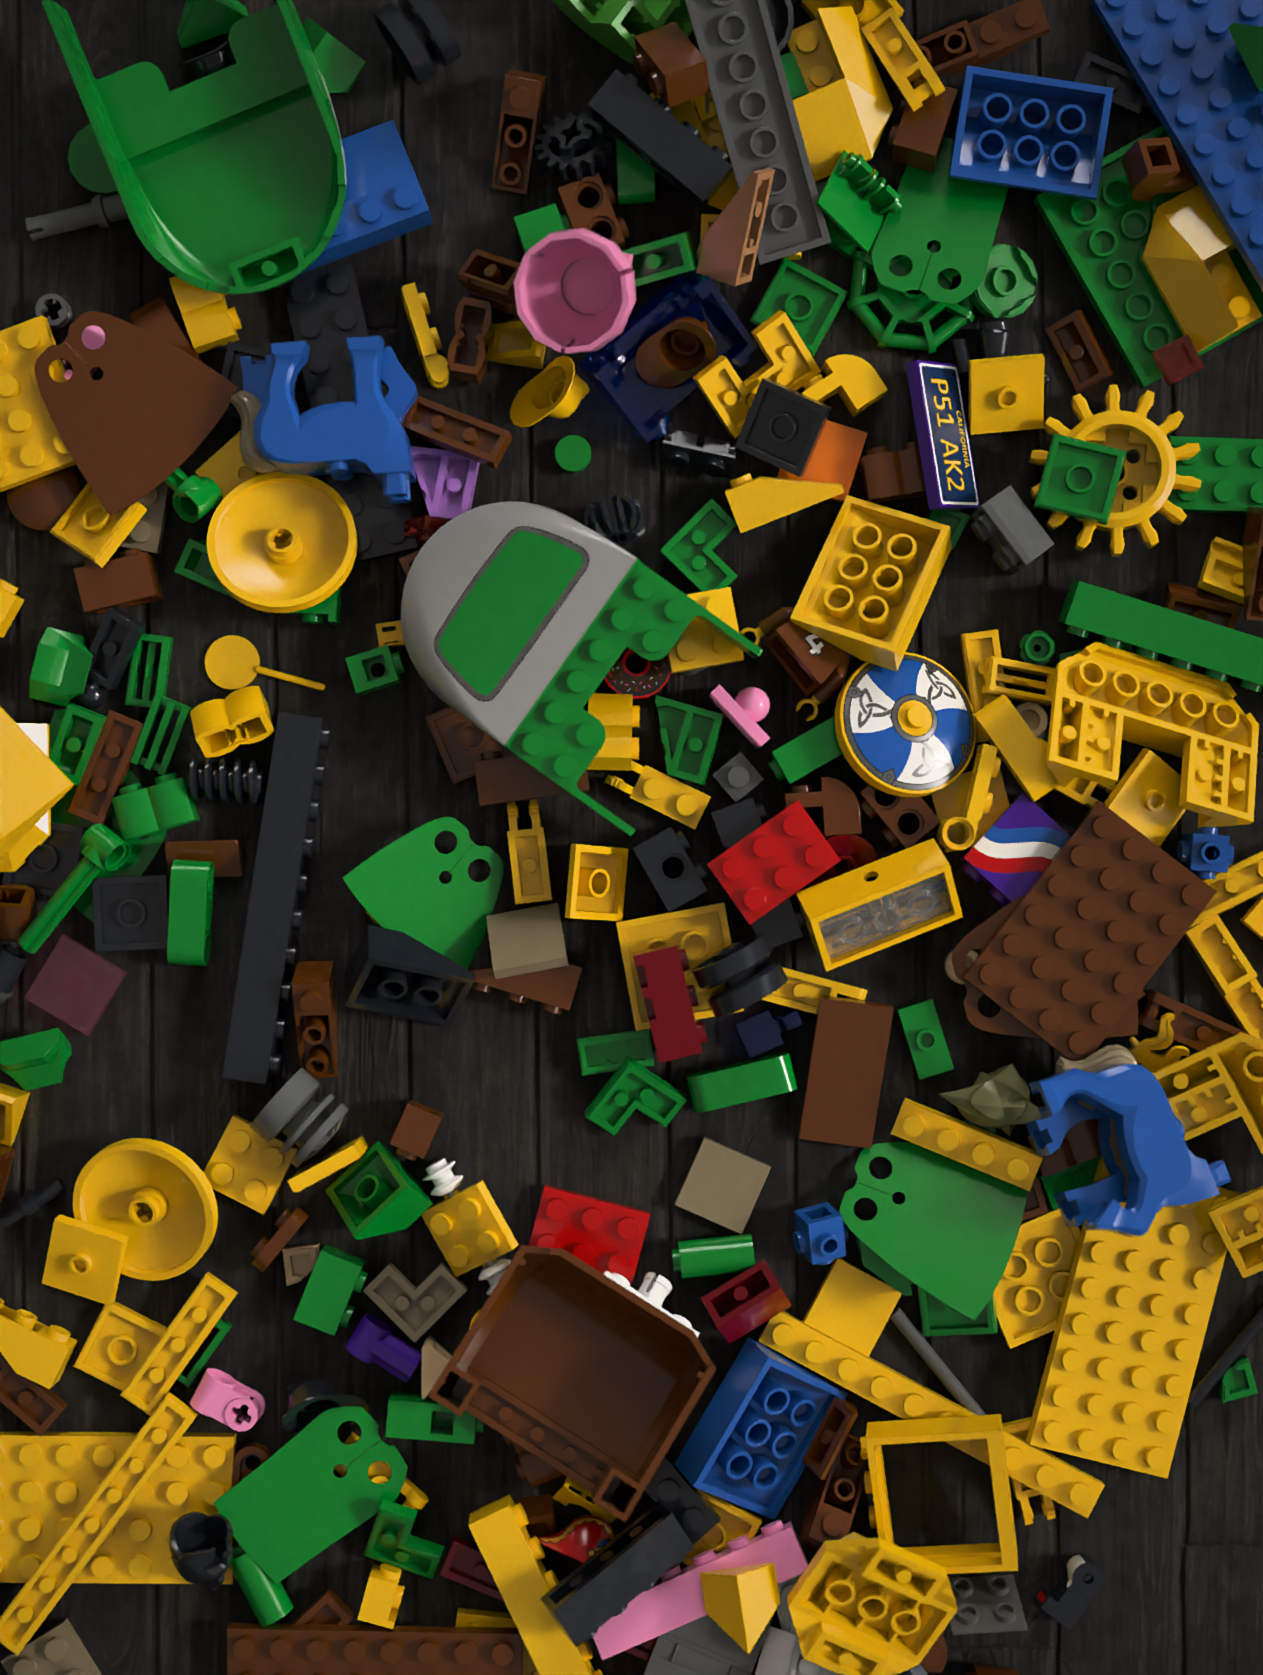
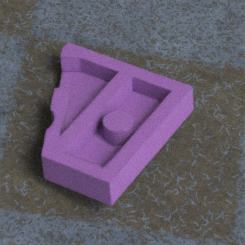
M411 446L415 472L431 521L433 523L446 524L456 516L471 510L480 463L449 450Z

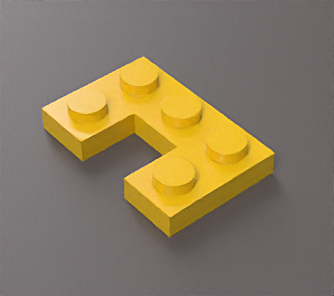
M782 310L777 311L751 332L769 362L745 381H741L728 359L723 355L692 377L729 435L733 438L740 435L762 378H769L797 391L821 372L787 314Z

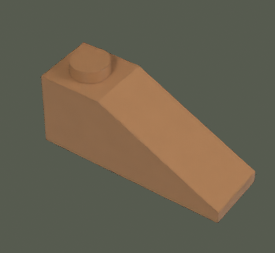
M766 168L751 172L703 237L696 255L697 261H699L696 274L732 286H738L752 280L775 170Z

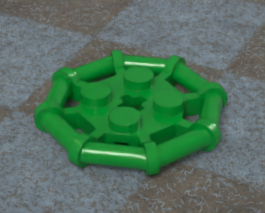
M876 237L868 253H865L862 249L860 251L856 250L851 257L854 263L850 300L846 303L848 310L856 314L878 342L877 346L882 349L884 347L926 351L927 354L935 353L938 346L963 326L972 324L975 315L973 314V303L970 296L955 305L929 300L928 296L923 292L915 295L914 293L909 294L893 290L881 285L878 278L876 292L865 295L867 269L874 271L871 252L877 239ZM932 240L930 242H933L928 250L936 253L941 245L938 241ZM903 255L895 256L889 262V269L896 276H906L913 267L912 261ZM948 268L939 273L937 280L942 288L950 290L952 281L961 279V275L957 270H949ZM878 303L891 319L887 328L883 326L868 305ZM943 310L953 315L932 332L929 321ZM898 323L905 326L919 325L922 336L893 333Z

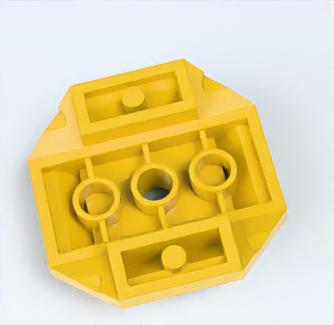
M855 1532L839 1540L824 1541L787 1596L788 1607L799 1639L803 1658L832 1672L844 1675H895L919 1665L958 1611L945 1567L881 1538H866Z

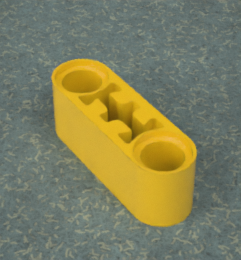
M1000 695L972 715L990 744L998 747L997 754L1033 802L1060 785L1046 764V750L1006 695Z

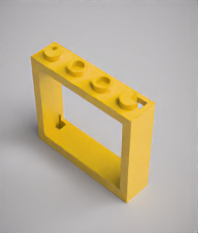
M1001 1414L867 1422L866 1436L860 1437L862 1460L868 1459L869 1471H864L866 1494H873L874 1505H869V1521L871 1528H877L878 1538L894 1544L881 1445L987 1439L1000 1543L901 1548L945 1567L947 1574L1018 1571V1550Z

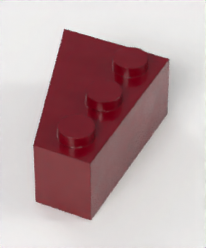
M676 942L632 952L659 1063L703 1053L701 1043L708 1041L703 1021L695 1022L692 1007L699 1006L694 984L689 986L686 984L684 971L690 970L685 948L678 950Z

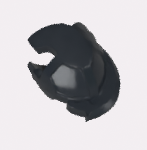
M191 1512L184 1514L174 1522L169 1535L170 1551L175 1568L186 1581L195 1585H203L214 1592L225 1579L223 1575L229 1568L233 1558V1546L229 1539L233 1535V1529L228 1519L217 1513L208 1516L200 1512Z

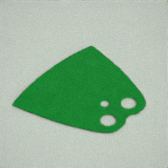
M911 1142L873 1144L871 1149L864 1148L859 1154L855 1165V1172L857 1174L856 1184L852 1189L845 1192L839 1211L844 1223L858 1239L905 1278L949 1307L975 1320L994 1293L1007 1266L1020 1229L1028 1191ZM876 1157L888 1159L892 1165L890 1176L885 1179L873 1177L869 1171L871 1160ZM896 1192L903 1193L905 1196L904 1203H894L892 1200L893 1194ZM861 1198L873 1200L877 1206L876 1216L868 1221L857 1218L854 1213L856 1201Z

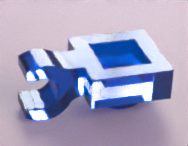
M769 1009L735 1023L750 1058L784 1044L780 1033L803 1024L797 1009L786 1012L774 1019Z

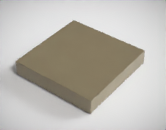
M558 902L486 916L495 979L568 966Z
M704 1136L674 1204L742 1234L771 1166Z

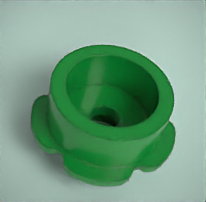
M1035 630L1032 634L1024 635L1019 643V647L1022 649L1020 656L1026 663L1043 666L1050 661L1051 655L1055 653L1054 641L1046 632L1041 630ZM1035 645L1040 647L1039 652L1034 651Z

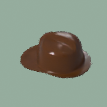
M681 316L672 319L665 327L647 338L639 346L635 356L636 369L641 378L650 385L660 388L674 387L685 382L712 363L717 350L716 342L708 331L707 321L705 319L699 321L691 316Z

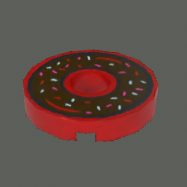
M626 647L604 680L608 687L616 694H633V700L647 699L658 693L669 681L671 673L668 657L666 655L657 661L647 660L646 669L641 673L635 674L626 667V659L635 652Z

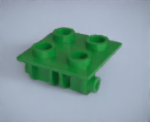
M844 150L815 204L865 253H868L888 211L896 213L902 207L903 202L900 200L901 194L899 192H896L889 184L884 186L886 183L884 177L876 179L879 172L873 169L863 159L864 157L861 154L856 155L854 152L848 154Z

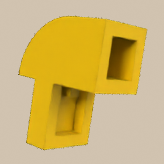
M842 354L826 359L822 370L827 377L823 378L819 374L803 385L805 391L802 394L823 403L838 393L854 417L884 398L888 389L876 370L867 361L858 356Z

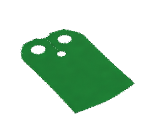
M946 138L934 173L906 166L897 192L901 194L900 200L903 202V205L896 213L888 211L874 243L871 255L874 271L881 285L902 293L910 290H919L925 293L929 300L955 305L977 290L984 280L1009 187L949 178L953 139ZM932 240L938 241L941 245L940 250L936 253H932L927 249V244ZM903 255L912 261V270L906 276H896L890 271L889 262L895 256ZM950 268L960 273L961 283L957 288L947 290L939 285L938 275L944 269Z
M344 1406L325 1410L258 1468L214 1501L219 1513L230 1522L233 1536L238 1544L276 1584L280 1583L331 1544L376 1515L382 1499L394 1502L400 1494L405 1482L408 1466L395 1445L390 1446L380 1439L378 1434L379 1425L362 1407ZM346 1421L356 1422L361 1428L360 1439L354 1444L342 1443L338 1438V1428ZM376 1461L387 1462L392 1470L390 1479L383 1484L373 1483L368 1476L369 1466ZM343 1464L347 1466V1474L344 1477L338 1478L334 1475L333 1470L336 1465Z

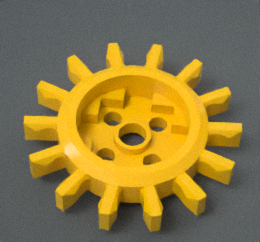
M1116 384L1109 385L1104 398L1106 404L1105 412L1093 415L1087 401L1079 393L1073 396L1071 400L1072 410L1080 421L1078 425L1070 430L1059 420L1049 417L1043 426L1051 436L1053 434L1063 435L1127 451L1126 454L1128 452L1138 454L1139 461L1134 464L1129 463L1125 456L1122 467L1124 476L1118 482L1108 523L1103 525L1075 518L1083 523V528L1076 537L1075 549L1083 551L1090 544L1095 529L1109 531V550L1112 557H1120L1125 546L1123 530L1134 527L1137 528L1142 542L1149 549L1159 543L1158 535L1149 519L1158 512L1170 522L1180 526L1187 515L1180 507L1172 504L1167 498L1172 489L1187 493L1197 492L1202 480L1192 476L1176 474V461L1189 460L1201 450L1199 443H1187L1180 447L1172 448L1166 436L1178 428L1184 415L1177 411L1169 415L1158 426L1147 419L1146 415L1154 402V392L1149 390L1139 398L1134 413L1122 411L1119 408L1120 392ZM1032 450L1029 462L1037 466H1045L1048 451ZM1040 483L1031 488L1030 494L1032 499H1036ZM1125 488L1135 490L1136 497L1133 500H1128L1123 496ZM1052 513L1046 526L1050 531L1061 527L1065 520L1071 516Z

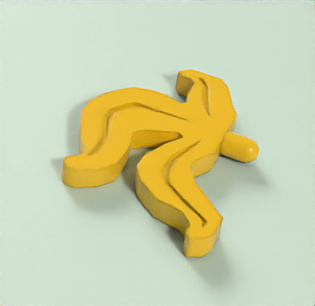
M1166 1013L1160 1017L1159 1031L1154 1038H1147L1141 1042H1138L1133 1036L1129 1038L1132 1047L1128 1050L1134 1056L1137 1065L1141 1063L1151 1073L1179 1061L1181 1056H1189L1190 1054L1189 1049L1184 1046H1173L1163 1055L1152 1051L1166 1049L1171 1046L1174 1036L1171 1021L1174 1020L1173 1013Z

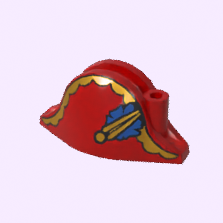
M586 1515L576 1518L557 1534L542 1535L538 1540L540 1544L584 1563L612 1540L616 1534L611 1525L604 1519L593 1515Z

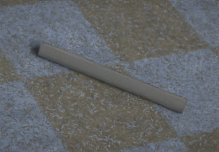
M900 1307L894 1309L889 1317L958 1404L977 1415H986Z

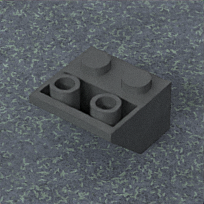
M1011 485L982 504L970 517L973 522L970 525L973 533L981 542L987 541L995 551L992 556L997 565L1005 572L1009 570L1012 575L1054 545V542Z

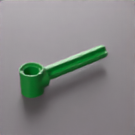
M179 467L164 480L175 492L172 499L176 513L180 518L189 523L197 522L216 508L223 499L222 492L214 480L206 476L198 477L192 475L188 477Z
M97 823L84 833L80 841V848L82 849L80 852L84 857L18 939L19 946L26 952L35 954L102 869L106 872L114 871L121 867L128 859L131 851L130 845L104 824Z

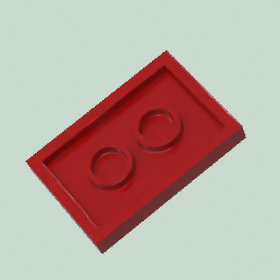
M796 800L706 865L745 920L751 925L841 860L801 803Z
M545 1184L529 1246L565 1249L602 1274L607 1270L610 1273L622 1275L632 1286L651 1214L648 1211Z

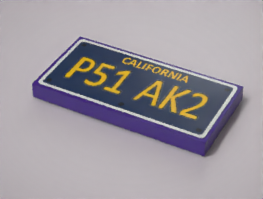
M923 360L906 363V372L929 510L972 511L978 509L980 502L957 365Z

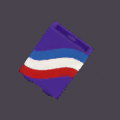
M1017 793L1009 801L1010 806L973 847L968 852H962L958 857L964 863L961 870L976 883L980 879L991 888L988 892L989 896L1002 907H1005L1028 891L1070 836L1024 793Z

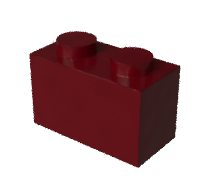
M765 1260L760 1261L701 1298L717 1329L729 1344L792 1306Z

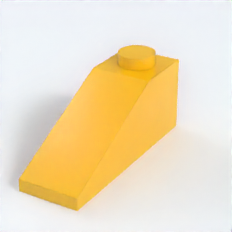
M750 473L730 480L731 488L725 490L740 533L845 493L841 483L765 476L752 479Z

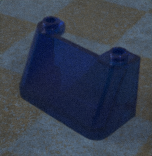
M688 271L674 278L628 318L621 334L598 351H591L586 354L579 363V367L636 434L647 443L650 440L655 441L661 438L668 431L669 426L667 424L671 419L668 412L698 387L692 377L677 386L668 388L650 385L641 378L636 369L635 356L639 346L647 338L665 327L672 319L681 316H691L699 321L703 319L707 321L708 331L716 342L717 352L714 360L723 355L734 369H738L751 359V353L759 347L709 276Z

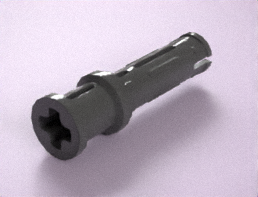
M118 193L103 197L102 194L95 195L91 199V203L35 217H27L25 221L27 230L33 231V233L29 234L32 241H37L38 239L97 224L100 227L109 228L113 222L129 219Z

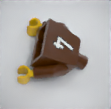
M795 606L782 607L760 621L758 628L747 627L740 634L745 636L748 633H754L756 636L754 644L758 647L761 644L762 637H767L763 643L805 695L813 693L811 698H803L796 704V712L803 704H812L814 710L806 718V721L813 720L818 714L817 706L820 703L825 704L844 685L850 659L846 651L792 623L790 617Z

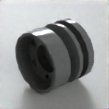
M303 1068L299 1069L249 1126L267 1143L280 1133L287 1136L279 1151L282 1156L296 1144L300 1150L290 1162L296 1168L320 1152L340 1129L342 1120L349 1110L342 1103L330 1115L325 1109L335 1098L332 1093L324 1097L320 1102H315L312 1097L318 1090L320 1083Z

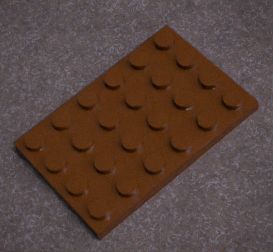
M1096 801L965 971L962 978L1068 1060L1079 1061L1086 1059L1096 1051L1217 891L1103 803Z

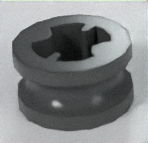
M49 293L43 295L35 306L36 317L41 315L46 317L45 315L50 313L49 306L51 304H55L58 308L62 306V309L58 311L59 318L53 320L48 316L47 319L51 330H61L67 327L72 320L70 305L58 294Z

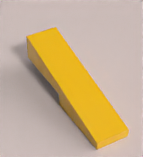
M1216 915L1188 930L1185 935L1240 1029L1245 1031V1034L1263 1039V988L1256 979L1257 973L1220 917Z

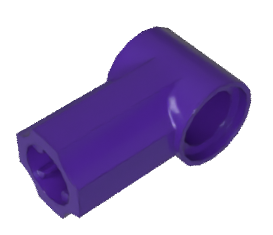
M367 1313L364 1314L345 1344L347 1351L359 1360L370 1364L374 1362L405 1383L422 1359L421 1351L394 1335L392 1329L381 1319Z

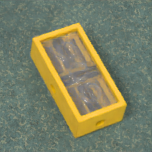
M934 838L796 893L812 944L826 972L963 917L950 864Z

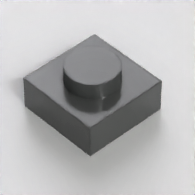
M741 752L712 775L734 803L738 802L764 780Z

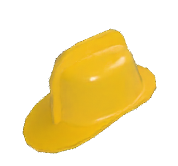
M564 355L557 357L519 390L510 409V419L515 426L521 428L530 427L546 416L564 419L575 412L581 400L589 393V387L575 373L572 359Z

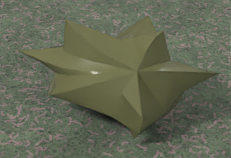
M1013 1064L1000 1067L990 1073L980 1072L971 1087L939 1094L957 1106V1109L964 1118L985 1127L1000 1128L1010 1137L1015 1124H1026L1041 1118L1039 1107L1031 1103L1027 1082L1019 1076Z

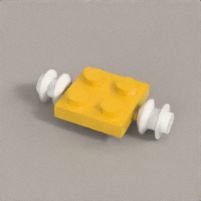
M442 1158L425 1168L428 1175L423 1178V1181L432 1180L435 1187L430 1194L433 1196L445 1195V1199L430 1206L421 1216L455 1277L482 1265L484 1268L481 1270L478 1280H488L490 1288L486 1294L490 1295L511 1262L508 1259L497 1260V1257L512 1251L519 1244L483 1180L459 1192L456 1188L460 1186L463 1175L453 1174L451 1168L455 1161L447 1163L445 1158Z

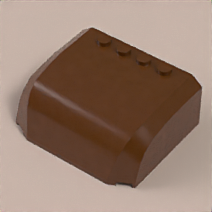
M521 1245L428 1396L460 1417L465 1410L590 1490L592 1502L626 1522L714 1374L716 1367L693 1330L565 1249Z

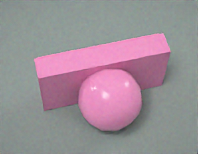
M719 684L710 693L709 699L755 748L758 747L759 749L770 739L756 723L764 719L770 709L769 697L763 690L757 687L744 688L739 691L734 700Z

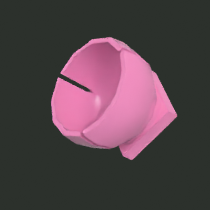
M585 228L552 231L532 246L523 256L514 280L518 316L535 340L560 353L572 354L598 351L623 332L636 302L634 270H632L633 254L622 252L616 243Z

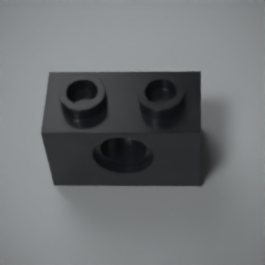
M669 827L632 848L668 912L708 891L704 883L708 882L709 878L699 861L695 864H692L686 851L690 850L691 846L681 829L674 832L672 827ZM669 857H677L683 863V872L677 878H668L663 873V862Z

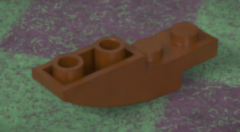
M1022 0L968 23L966 19L915 42L940 79L965 71L967 66L978 67L1016 52V47L1049 34L1050 26L1040 0ZM922 75L918 77V79L925 80Z

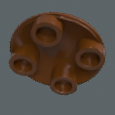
M67 467L8 489L7 502L12 514L23 525L35 530H52L80 494V482L78 477Z

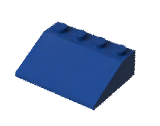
M967 66L959 88L949 178L1095 200L1097 198L1114 88Z
M394 120L342 139L347 178L343 212L335 233L325 250L301 274L433 223L427 202Z
M747 1338L674 1465L693 1487L775 1520L806 1467L802 1459L833 1399L836 1396L845 1400L848 1393L785 1355L751 1338Z

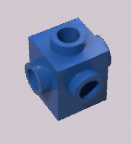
M1196 827L1195 833L1181 834V840L1177 846V861L1193 871L1192 873L1200 879H1215V873H1228V866L1232 865L1234 859L1233 844H1230V836L1218 835V828ZM1210 846L1209 859H1207V857L1205 856V850L1207 847Z
M825 1202L794 1210L796 1232H793L792 1239L798 1254H802L812 1265H827L832 1263L834 1259L846 1256L845 1241H848L849 1238L848 1229L842 1219V1215L833 1206Z

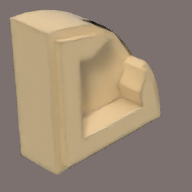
M320 1243L289 1246L282 1249L287 1286L300 1282L310 1274L320 1253Z

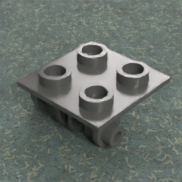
M1013 1574L949 1578L958 1611L950 1621L953 1635L1028 1631Z

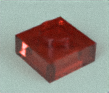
M1188 334L1152 353L1167 386L1204 368Z
M426 515L404 521V536L417 538L418 544L424 545L439 528L449 521Z

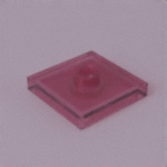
M65 934L59 939L24 998L88 1036L95 1028L128 972Z

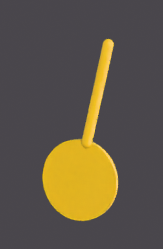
M227 635L217 639L210 645L205 656V669L209 678L216 685L224 689L237 690L246 687L255 679L258 673L321 691L325 689L323 683L261 667L257 649L250 641L241 636Z

